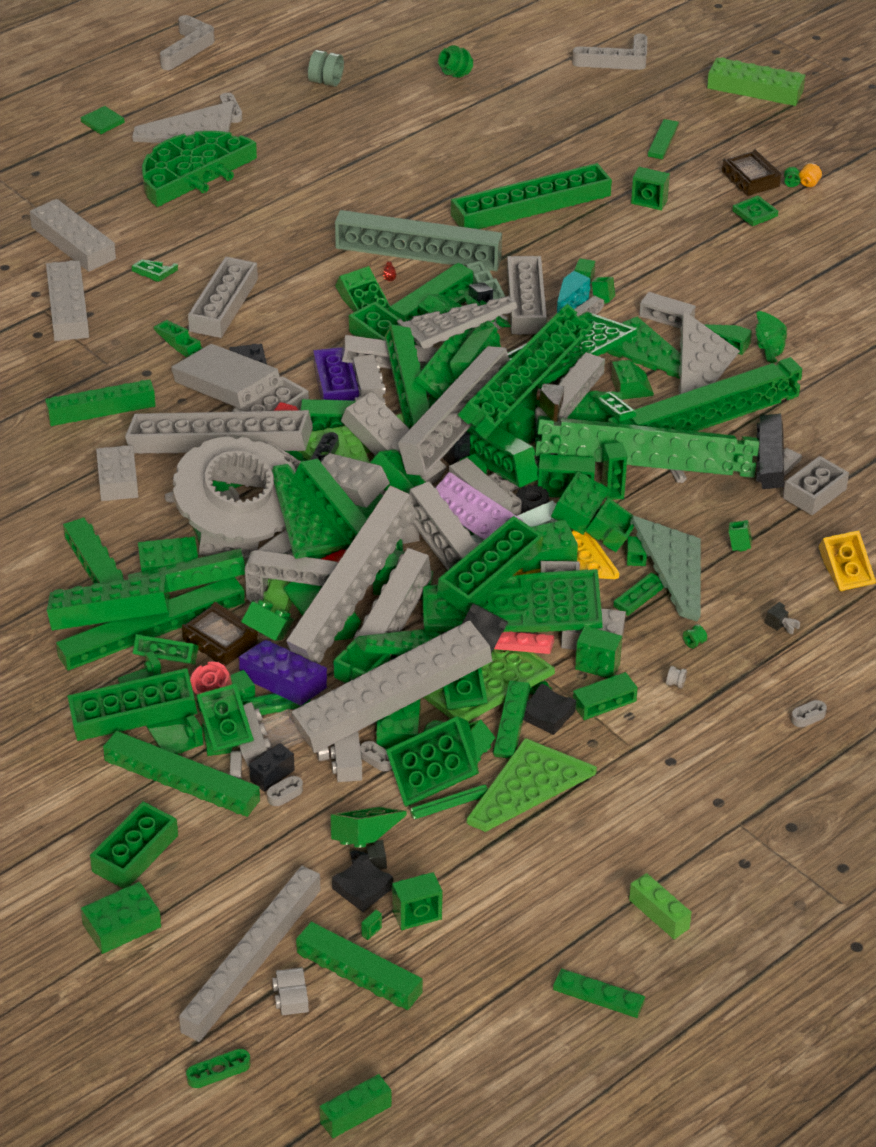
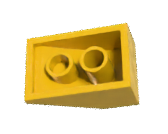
M860 531L822 539L818 547L824 565L839 592L876 584Z

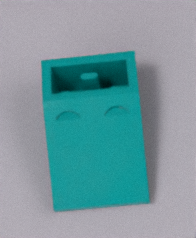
M573 271L563 279L557 301V313L567 303L573 309H576L589 300L590 278Z

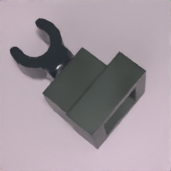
M383 840L376 841L373 846H367V853L358 850L350 852L351 859H353L352 864L356 861L355 858L363 854L378 869H387Z

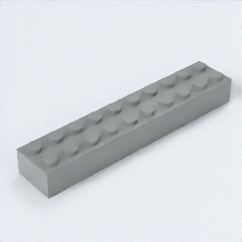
M487 346L398 442L406 474L426 476L469 429L471 423L468 425L458 414L509 362L506 348Z
M309 410L134 414L125 437L128 446L133 445L134 453L138 454L187 453L194 447H200L205 441L228 436L235 439L246 437L253 442H270L284 451H305L313 426Z
M392 486L388 488L286 640L291 652L316 663L322 661L325 651L328 647L332 646L334 637L338 631L340 632L343 629L346 619L353 614L356 604L359 600L363 599L368 586L373 584L377 572L384 567L387 557L394 552L397 542L404 537L409 524L414 522L416 513L410 494Z
M469 620L293 710L292 715L295 726L312 751L316 753L492 662L490 645Z

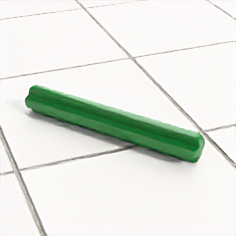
M483 784L412 807L410 809L411 816L416 820L480 799L487 792L488 788Z

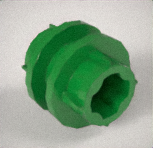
M451 45L448 48H443L439 54L438 64L446 75L461 78L464 75H468L473 68L474 59L465 48Z

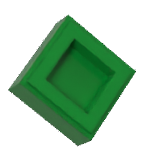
M375 910L361 922L363 938L366 940L370 939L382 928V913L378 910Z

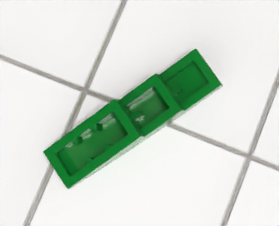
M165 320L154 326V330L186 358L203 349L199 340L189 336L188 329L171 321Z

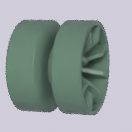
M315 50L310 58L308 67L309 81L320 84L324 81L325 85L338 86L344 69L343 56L335 53L328 55L326 51Z

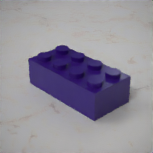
M342 347L313 350L314 370L321 400L355 401V398L359 397V388L352 363L342 362Z
M262 641L239 657V671L244 670L254 684L300 706L327 688L326 667L270 641Z

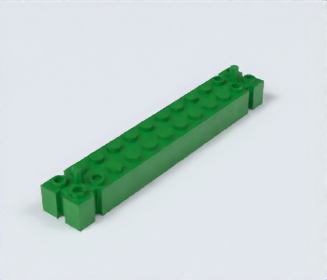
M567 303L464 406L458 416L468 425L471 423L470 427L486 440L585 338L593 326L586 319H580L576 315L578 312Z
M789 357L780 360L777 365L771 363L635 409L636 417L624 421H618L615 417L609 418L608 423L697 432L781 403L783 398L790 400L799 397L800 384L797 381L802 378L803 368Z
M538 416L537 433L541 434L540 438L536 437L534 450L535 456L556 453V455L593 457L596 458V462H603L604 444L623 442L628 456L627 465L733 475V471H737L739 476L754 478L756 462L752 458L758 455L759 440L756 437L742 436L740 441L737 440L735 435L560 418V422H553L547 416Z

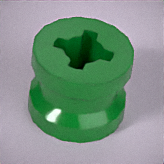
M789 167L784 171V182L788 187H796L800 183V172L796 167Z
M697 624L691 630L683 632V640L689 648L694 649L699 643L702 644L707 641V633L701 625Z

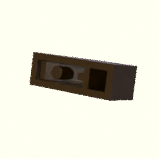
M543 384L541 390L538 389L537 400H540L539 407L553 422H557L563 405L565 386Z

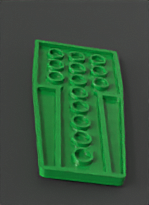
M598 569L514 575L478 605L508 621L503 632L534 633L583 630L584 626L595 629L603 628ZM438 584L423 587V621L426 632H448L461 625L466 617L465 613L437 595Z

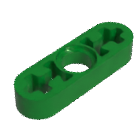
M236 1049L192 1065L186 1071L187 1083L192 1088H201L243 1073L250 1068V1054L244 1049ZM216 1065H222L225 1067V1069L221 1072H215L212 1070V1068Z

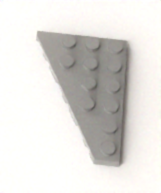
M234 101L135 126L133 142L161 143L185 133L186 136L193 135L195 131L229 132Z
M507 296L489 300L487 304L477 306V303L452 308L448 313L440 314L438 311L414 316L411 321L402 322V319H400L397 323L398 326L411 328L414 342L422 349L430 348L433 344L439 341H446L455 334H462L469 328L478 327L481 323L492 321L499 315L508 314L513 309H516L517 305L516 301Z
M684 312L681 317L680 385L678 389L680 394L717 382L740 352L687 312Z

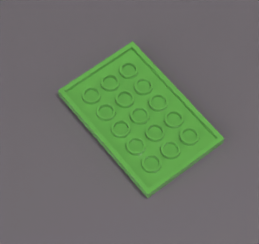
M494 649L491 653L492 662L482 666L488 704L448 710L444 687L423 698L450 719L459 716L469 722L505 702L509 681L527 682L532 687L554 675L555 668L532 652Z

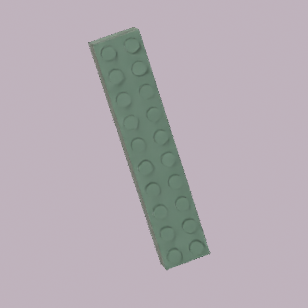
M344 210L339 211L335 220L336 249L448 265L460 263L466 266L469 263L482 261L485 269L490 271H498L501 262V232Z

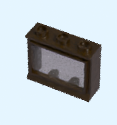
M756 149L727 160L723 159L722 173L746 196L780 187L781 172Z
M214 602L206 611L186 625H182V638L186 643L198 645V650L201 653L206 654L215 662H219L226 667L258 643V631L242 623V618Z

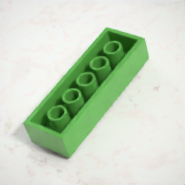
M716 58L709 71L707 89L796 106L804 91L805 74L789 72L784 69H774L769 66H758L753 63H743L738 60Z

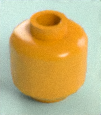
M809 163L802 168L799 173L801 184L806 187H814L822 177V171L818 165Z

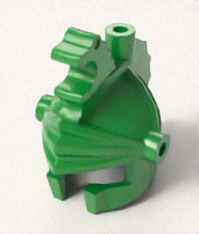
M758 311L756 312L758 324H756L755 328L758 340L757 345L761 349L765 348L767 362L775 363L778 361L775 357L784 351L787 327L773 315Z

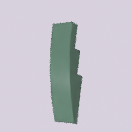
M482 261L466 264L467 268L473 270V284L486 283L493 289V299L505 297L497 279H493L489 269H485Z

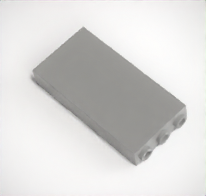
M214 344L206 346L171 367L176 383L240 409L281 385L277 368Z

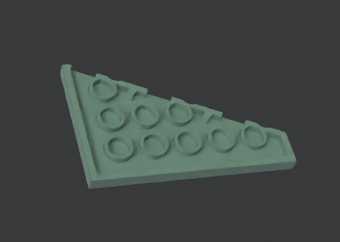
M633 516L630 524H634L638 531L636 535L642 542L647 556H651L654 561L653 567L659 574L664 588H668L672 595L670 599L676 606L679 616L697 622L701 617V539Z

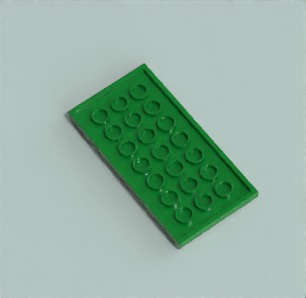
M590 312L579 315L580 319H586L593 328L536 388H542L543 384H548L568 374L570 368H573L577 360L585 353L600 356L612 348L618 347L623 342L629 341L637 335V329ZM524 344V345H522L521 347H519V348H517V349H515V350L509 352V353H508L509 361H510L526 344Z

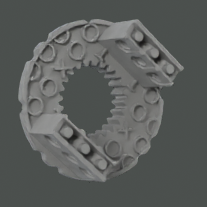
M228 436L205 441L200 447L192 448L182 457L177 465V473L173 477V486H175L173 488V497L181 515L189 519L191 526L202 532L198 555L210 556L241 548L244 562H247L250 553L258 549L259 541L271 538L275 532H282L286 528L273 481L272 469L274 466L288 464L294 472H296V469L291 462L285 460V456L281 452L261 441L253 442L246 437L235 439ZM212 480L264 489L263 493L259 494L258 498L253 497L252 501L246 499L245 502H242L239 499L237 502H234L233 498L227 500L225 495L221 497L219 491L215 492L216 487L212 486Z

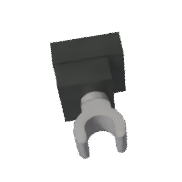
M778 602L767 611L765 624L777 631L784 626L788 633L793 634L794 627L796 629L800 627L798 620L788 618L789 612L785 610V605L781 602Z

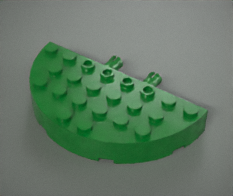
M195 131L193 135L186 136L184 133L169 138L152 149L153 152L147 154L143 161L144 192L156 207L162 206L194 189L204 194L209 189V185L206 183L220 176L230 181L234 177L232 170L257 159L256 142L242 135L239 137L232 136L231 132Z

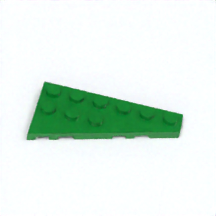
M424 629L363 635L358 636L357 645L364 652L403 655L446 632H426Z

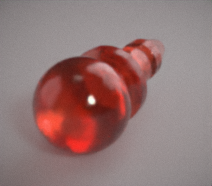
M387 261L384 268L383 276L387 281H393L397 276L391 261Z

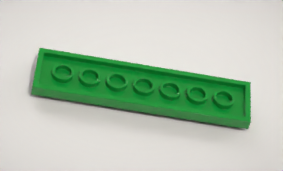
M486 321L481 323V325L478 327L494 326V324L490 321ZM469 328L464 333L455 334L444 341L414 379L436 400L455 382L450 361L475 328Z

